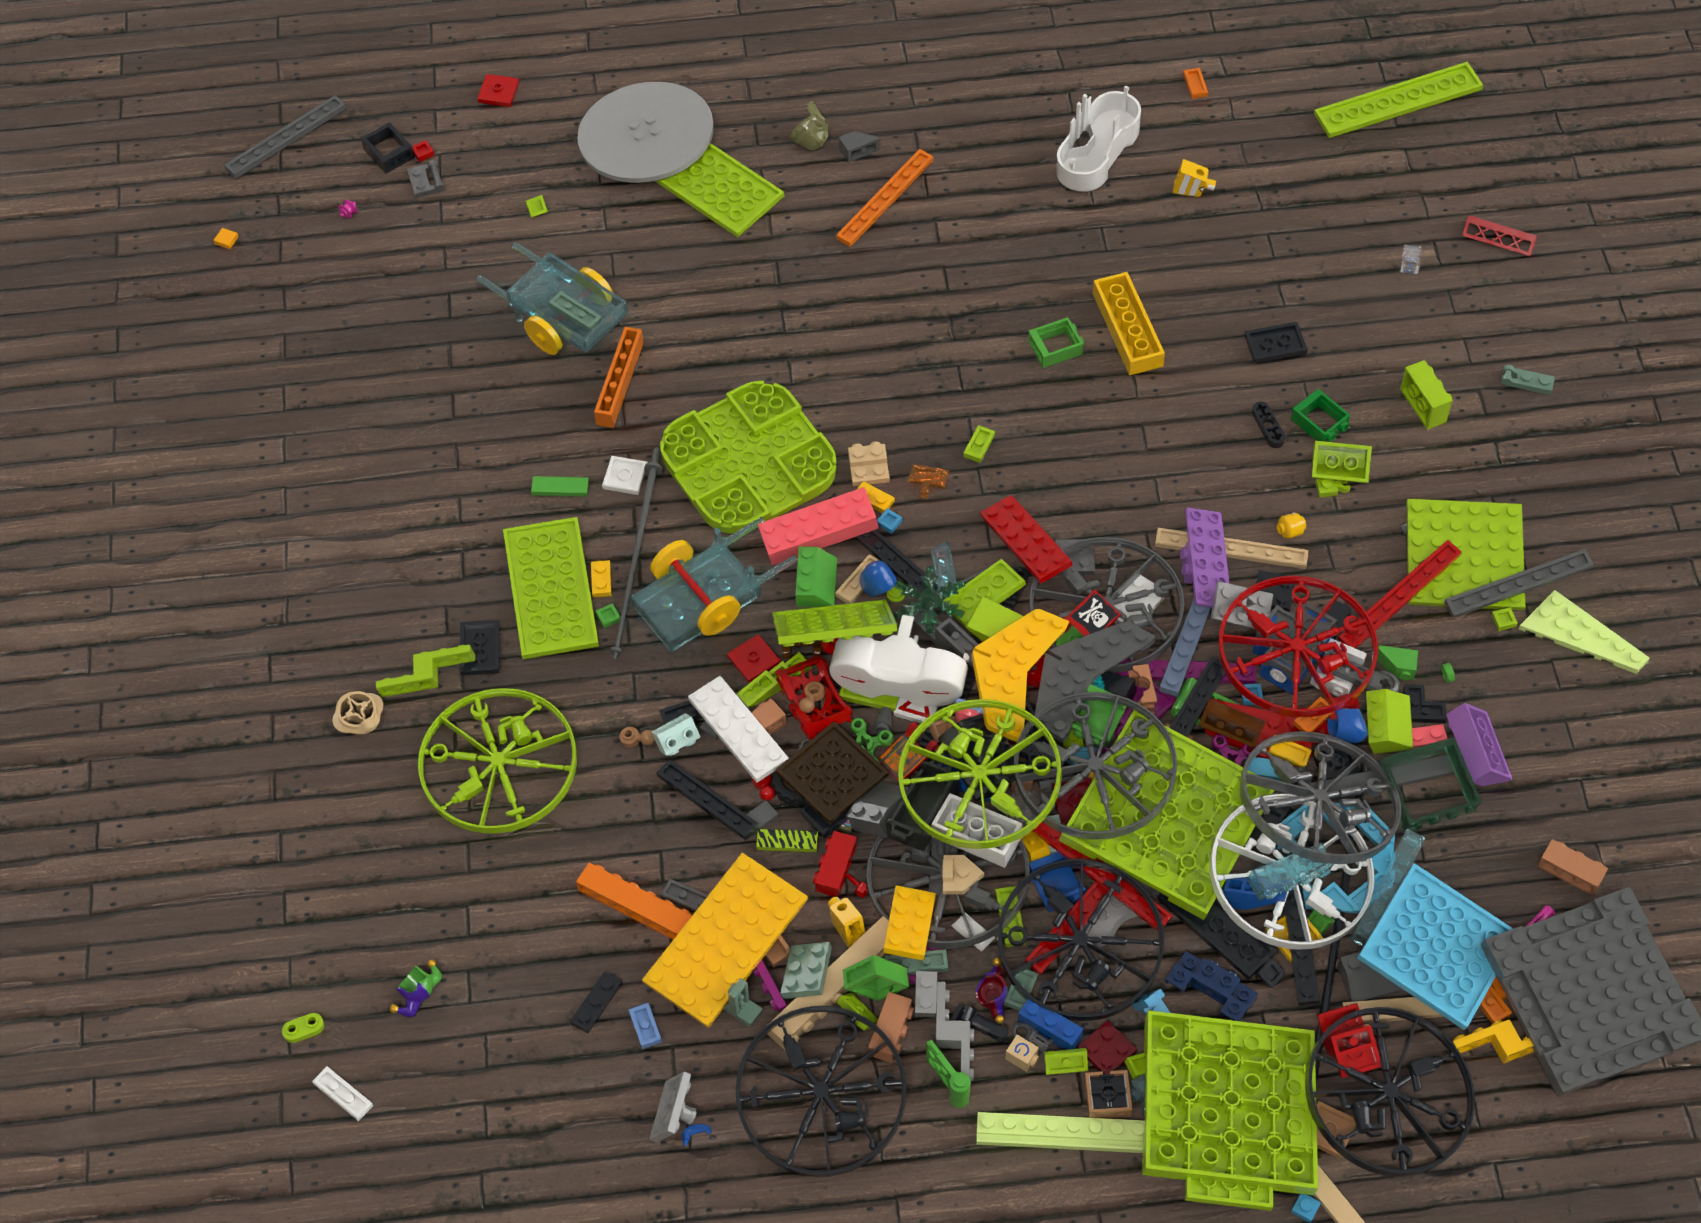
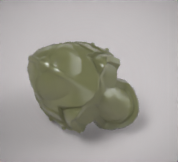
M811 100L807 106L810 116L793 129L790 139L808 150H815L823 147V144L826 142L829 124L825 122V118L819 112L815 101Z

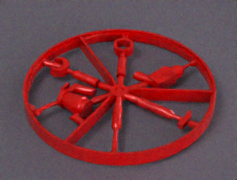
M1281 576L1264 580L1251 586L1231 603L1221 623L1218 651L1226 676L1233 686L1252 703L1280 715L1315 717L1332 713L1345 707L1364 691L1375 669L1378 656V640L1373 623L1364 608L1342 589L1311 577ZM1298 584V586L1294 587L1291 594L1293 602L1298 604L1295 613V638L1292 639L1280 632V630L1289 627L1286 621L1274 624L1264 613L1259 614L1256 610L1248 609L1243 605L1242 601L1255 592L1271 586ZM1304 585L1317 587L1334 594L1333 598L1301 638L1304 611L1302 604L1308 601L1310 594ZM1302 592L1306 594V597L1300 599L1295 596V593ZM1338 597L1348 603L1361 617V620H1357L1358 617L1347 616L1344 619L1343 627H1334L1316 634L1315 637L1306 639ZM1237 606L1243 607L1247 611L1248 620L1264 638L1223 634L1225 625ZM1366 625L1373 647L1371 668L1361 673L1358 668L1348 662L1347 648L1343 642L1340 643V647L1336 642L1317 645L1319 652L1330 650L1335 652V654L1323 656L1322 659L1320 655L1305 646L1338 635L1343 630L1348 634H1356L1359 632V628L1354 627ZM1275 633V635L1282 640L1266 638ZM1223 642L1282 649H1276L1255 657L1245 664L1238 657L1237 666L1230 668L1224 654ZM1294 652L1292 708L1275 705L1256 696L1241 684L1234 673L1240 670L1242 675L1248 673L1246 667L1251 665L1257 666L1278 658L1282 654ZM1300 655L1327 700L1328 706L1315 709H1298L1297 692L1301 671ZM1308 656L1318 661L1319 669L1323 674H1326V677L1320 678ZM1348 665L1359 674L1358 677L1360 679L1365 678V680L1352 694L1335 703L1324 684L1335 679L1332 672L1341 666Z

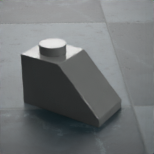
M853 131L839 137V149L849 163L879 151V138Z

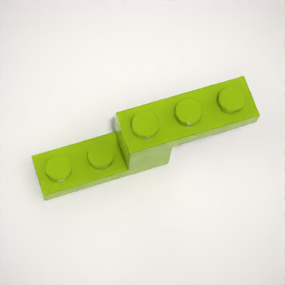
M459 645L454 648H442L437 651L414 654V675H403L402 677L385 678L376 681V689L381 697L438 688L439 667L475 661V653L470 645Z

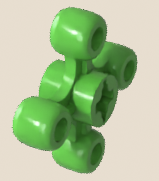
M855 718L851 722V729L857 735L856 742L862 748H864L863 742L867 743L868 747L865 750L879 762L874 756L875 749L879 746H891L894 742L893 734L889 730H882L878 736L871 737L866 734L867 725L862 718Z

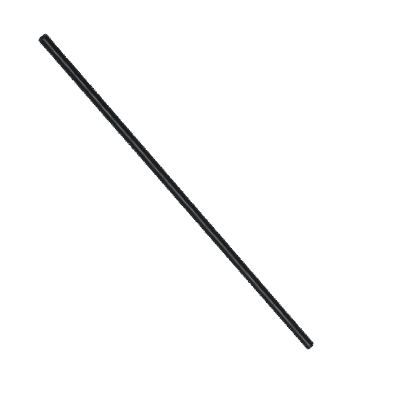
M1361 762L1360 772H1367L1368 767ZM1364 794L1355 796V799H1360L1363 802ZM1349 834V838H1350L1351 842L1353 843L1354 847H1356V842H1355V840H1354L1353 837ZM1353 863L1347 864L1352 869ZM1343 870L1340 888L1348 895L1351 875ZM1339 911V912H1340V916H1342V917L1344 918V914H1345V913ZM1339 918L1335 919L1333 935L1342 930L1343 921ZM1340 939L1331 943L1320 1013L1329 1011ZM1319 1024L1317 1026L1315 1044L1322 1036ZM1323 1043L1318 1050L1320 1054H1322ZM1315 1058V1072L1317 1085L1320 1060Z

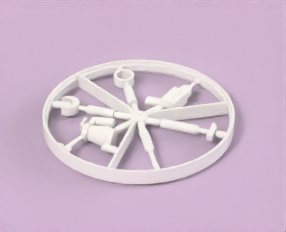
M1292 794L1263 796L1266 803L1297 797ZM1260 797L1251 800L1252 804H1258ZM1314 801L1304 803V805L1310 806L1308 816L1305 817L1304 810L1300 818L1305 828L1301 831L1297 844L1305 847L1309 836L1308 829L1314 828L1313 818L1317 803ZM1244 805L1236 809L1221 826L1210 854L1212 886L1218 901L1229 917L1253 937L1265 943L1287 949L1299 950L1322 947L1339 940L1349 933L1362 918L1372 898L1374 890L1372 858L1356 862L1357 869H1350L1347 864L1329 863L1301 867L1309 859L1305 858L1298 864L1300 856L1294 854L1292 862L1289 863L1275 849L1276 843L1264 833L1261 834L1257 841L1249 838L1245 848L1220 838L1232 820L1246 811ZM1334 810L1336 816L1338 817V819H1339V821H1340V813H1337V812ZM1268 823L1279 834L1292 840V834L1288 832L1290 827L1281 823L1276 825ZM1358 831L1350 834L1361 852L1368 850L1365 841ZM1338 835L1319 847V852H1322L1338 840ZM1217 846L1276 869L1250 870L1248 873L1226 874L1224 876L1217 875ZM1253 846H1256L1262 853H1273L1279 861L1251 851ZM1282 848V851L1284 853H1290L1289 851ZM1362 866L1366 867L1368 888L1360 913L1352 923L1346 921L1345 918L1340 916V912L1336 910L1337 907L1332 904L1333 900L1320 892L1322 880L1315 878L1311 889L1299 873L1336 871L1338 868H1343L1347 874L1355 875ZM1273 874H1285L1286 879L1284 883H1289L1290 887L1292 882L1306 942L1287 941L1272 937L1274 930L1282 931L1284 929V926L1276 924V921L1281 916L1285 901L1276 902L1272 922L1266 920L1264 926L1269 928L1265 934L1248 924L1235 912L1225 898L1219 881L1243 877L1250 879L1273 877ZM1298 883L1307 892H1310L1306 904L1322 915L1325 914L1330 918L1341 919L1345 922L1346 928L1330 937L1312 941Z

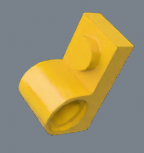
M1031 831L1021 838L1028 854L1029 863L1050 855L1048 844Z

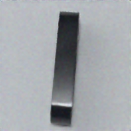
M1265 402L1255 403L1252 415L1268 445L1272 448L1282 447L1285 434L1269 405ZM1270 422L1273 424V427L1267 428L1264 426V423Z

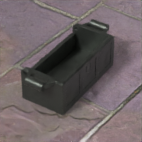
M936 760L931 762L923 761L921 763L922 769H920L915 778L934 777L937 774L953 772L952 766ZM935 763H939V764H941V765L947 766L948 769H946V768H944V767H941V766H938V765H936ZM934 780L911 783L906 796L916 814L931 827L949 793L958 796L960 783L959 780L942 782ZM902 799L892 817L886 821L888 838L924 852L932 836L913 820Z

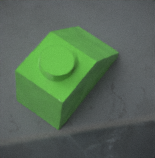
M1379 645L1377 660L1382 666L1401 680H1414L1417 671L1418 650Z

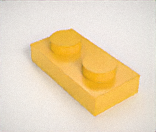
M864 481L858 487V489L865 487L872 508L882 514L887 508L890 509L895 502V497Z
M610 560L591 562L593 598L612 596Z

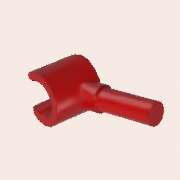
M847 874L846 878L857 887L854 890L855 894L864 898L868 893L866 883L859 882L850 874Z

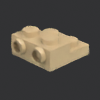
M872 442L868 446L854 444L848 448L853 486H860L863 481L868 484L890 482L885 444Z

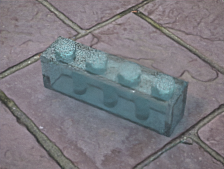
M1320 843L1319 852L1328 853L1324 845ZM1292 854L1252 870L1247 881L1259 900L1264 898L1272 899L1279 892H1289L1296 885H1306L1316 877L1323 878L1327 876L1333 864L1312 861Z

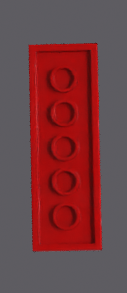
M1012 495L980 512L981 518L1040 584L1073 566L1072 560Z

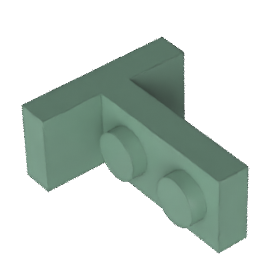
M740 978L737 983H733L728 990L729 1003L723 1010L751 1028L763 1013V1008L749 1000L748 983Z

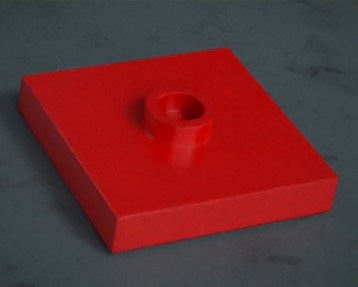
M486 74L477 98L478 103L511 107L519 85V78Z
M759 634L727 653V658L748 683H751L765 670L769 672L781 663V660Z

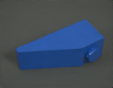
M1233 878L1226 880L1223 892L1232 908L1248 910L1275 904L1278 901L1284 902L1289 883L1250 878Z

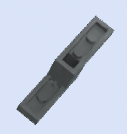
M924 605L910 615L914 617L913 624L939 649L952 653L956 651L962 658L964 653H967L969 656V662L967 663L974 668L971 654L974 647L979 644L950 617L942 623Z

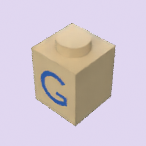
M1016 1035L1006 1050L1005 1059L1027 1072L1031 1066L1035 1067L1040 1058L1038 1056L1039 1047Z

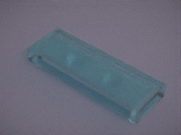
M946 541L931 549L936 583L938 584V595L942 599L958 590L950 543Z

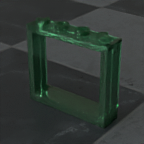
M1455 737L1387 756L1378 762L1392 788L1398 791L1401 802L1400 823L1403 830L1411 829V831H1415L1427 823L1435 825L1441 822V819L1447 818L1451 820L1458 817L1460 813H1474L1477 811L1476 808L1482 803ZM1446 752L1467 803L1411 820L1391 768Z

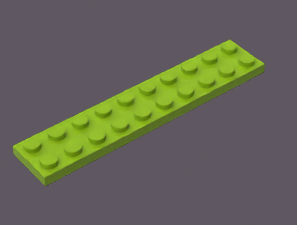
M1464 62L1315 109L1314 115L1327 136L1332 138L1483 89V84L1469 63Z

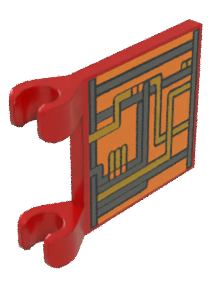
M912 722L906 732L878 758L879 762L898 781L901 754L909 737L919 726L916 722ZM931 740L925 749L936 753L940 746L936 741ZM910 751L904 766L903 779L910 777L921 766V763L929 758Z

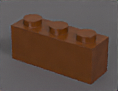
M1209 699L1199 726L1255 748L1266 721Z

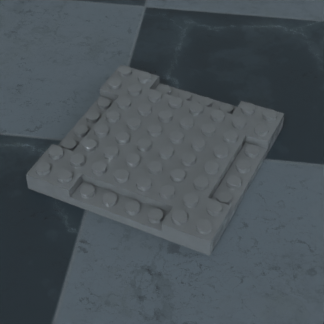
M1631 887L1594 899L1592 903L1526 927L1520 926L1485 939L1481 944L1527 1038L1533 1044V1049L1557 1097L1701 1043V1018L1691 999L1685 998L1647 927L1650 923Z

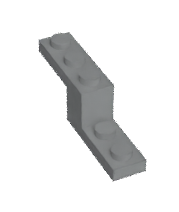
M937 982L936 1046L938 1048L961 1049V1072L967 1074L970 1081H973L974 1068H969L970 1061H974V1048H970V1042H974V1029H970V1021H949V1009H945V1002H949L950 990L945 989L946 982Z

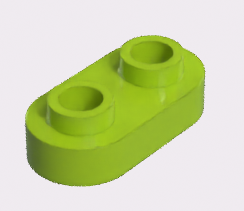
M310 1013L287 1022L282 1028V1034L287 1042L296 1043L320 1034L324 1029V1021L319 1014ZM313 1020L316 1021L313 1025L309 1024ZM291 1028H296L294 1032H289Z

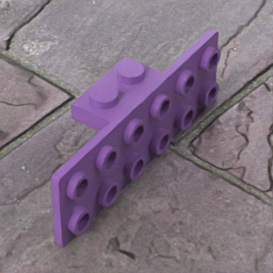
M1186 508L1188 542L1180 551V559H1182L1183 565L1181 573L1184 575V583L1192 584L1193 582L1195 605L1212 608L1216 583L1218 581L1229 583L1222 515L1220 512Z

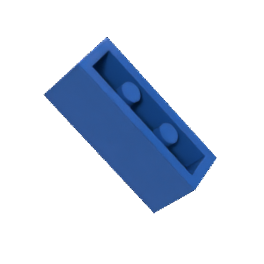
M1030 999L1026 1001L1018 1013V1023L1022 1022L1037 1029L1038 1033L1048 1039L1052 1038L1054 1040L1053 1044L1063 1050L1076 1049L1083 1038L1082 1027L1058 1013L1039 1006Z

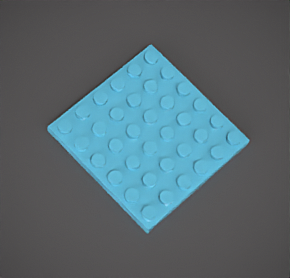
M1414 863L1398 887L1357 959L1465 1030L1496 977L1481 944L1485 939L1513 928Z

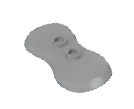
M1137 881L1146 890V888L1139 881ZM1112 895L1110 902L1096 924L1092 926L1088 936L1100 938L1101 936L1114 937L1121 924L1138 915ZM1100 942V943H1094L1095 945H1097V946H1099V947L1105 946V944H1101V942Z

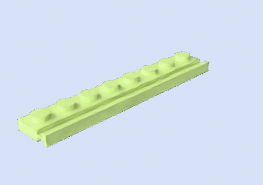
M978 1112L976 1145L1143 1153L1145 1121Z

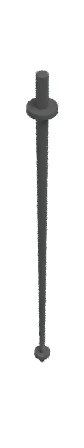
M654 447L651 462L646 463L644 466V471L649 475L616 644L610 650L614 660L622 654V649L619 648L655 477L662 474L663 467L658 464L661 448Z

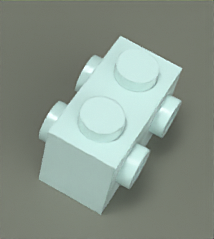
M683 714L651 732L660 752L666 756L678 753L680 748L691 746L700 738L692 717L687 714Z

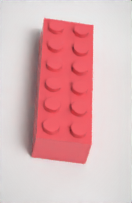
M865 487L758 524L772 566L798 557L799 546L824 548L879 529L877 518Z

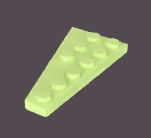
M1556 590L1519 626L1521 631L1525 632L1527 630L1535 633L1537 637L1549 638L1558 645L1582 654L1586 652L1594 655L1595 659L1607 660L1612 662L1614 666L1635 674L1650 659Z

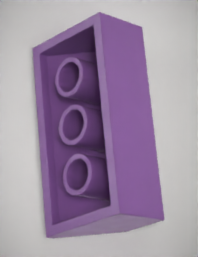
M1464 703L1447 713L1448 726L1454 734V742L1460 750V758L1466 766L1468 779L1480 786L1512 780L1487 711Z

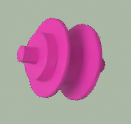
M344 200V205L338 206L340 216L351 219V213H357L356 203Z

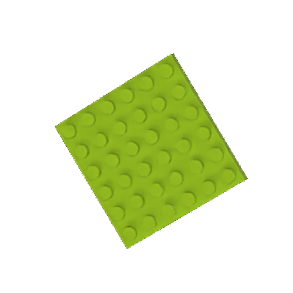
M1407 499V575L1447 540L1462 551L1461 556L1411 599L1408 605L1446 607L1444 602L1447 598L1524 571L1522 504ZM1525 593L1481 609H1505L1511 607L1512 610L1524 611L1526 608Z
M886 599L772 612L779 645L783 644L784 647L793 646L797 642H802V644H812L815 640L831 642L834 641V638L841 637L842 640H850L854 638L853 636L861 635L863 638H868L876 633L891 635L894 631H897V623Z

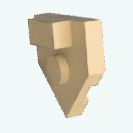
M944 855L943 894H965L976 881L984 877V872L965 855Z

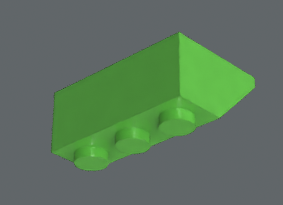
M799 546L796 607L835 605L837 558L819 547Z

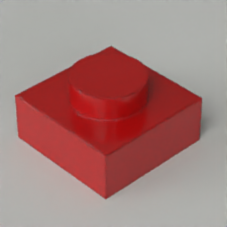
M427 140L412 146L413 153L419 162L435 156Z

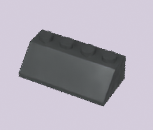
M1360 952L1340 957L1337 969L1351 1002L1367 1001L1405 991L1357 959Z

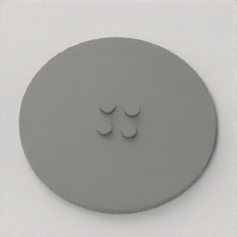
M643 82L617 89L597 101L583 117L578 129L577 139L584 161L600 175L621 182H650L675 175L696 162L711 142L714 123L707 103L691 89L668 82Z

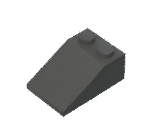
M880 782L864 797L854 802L846 815L854 831L888 838L886 821L892 817L898 804L903 799L900 785ZM904 786L905 793L908 791L909 787Z

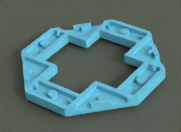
M1307 805L1301 806L1281 822V824L1290 827L1288 832L1292 834L1291 841L1296 844L1297 842L1294 839L1300 836L1301 831L1305 828L1300 818L1304 810L1305 817L1308 816L1310 806ZM1341 807L1343 811L1346 809H1356L1355 807ZM1371 809L1369 810L1371 819L1383 831L1390 829ZM1323 812V819L1333 828L1328 817ZM1370 822L1357 825L1375 846L1386 839V837L1380 835V831ZM1395 834L1386 848L1371 857L1376 875H1374V890L1368 908L1388 894L1393 888ZM1275 875L1277 882H1280L1279 875ZM1368 881L1349 896L1335 882L1331 883L1321 892L1333 900L1332 904L1337 907L1336 910L1344 913L1359 914L1366 899ZM1303 888L1306 909L1314 910V908L1306 904L1310 892Z

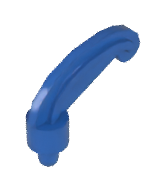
M705 1124L688 1126L682 1133L681 1140L683 1145L687 1146L691 1135L704 1131L706 1134H711L710 1126Z

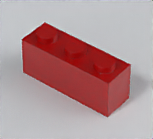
M833 831L832 837L827 838L825 845L827 851L825 855H821L819 861L820 870L815 872L813 877L815 892L839 898L857 848V837Z

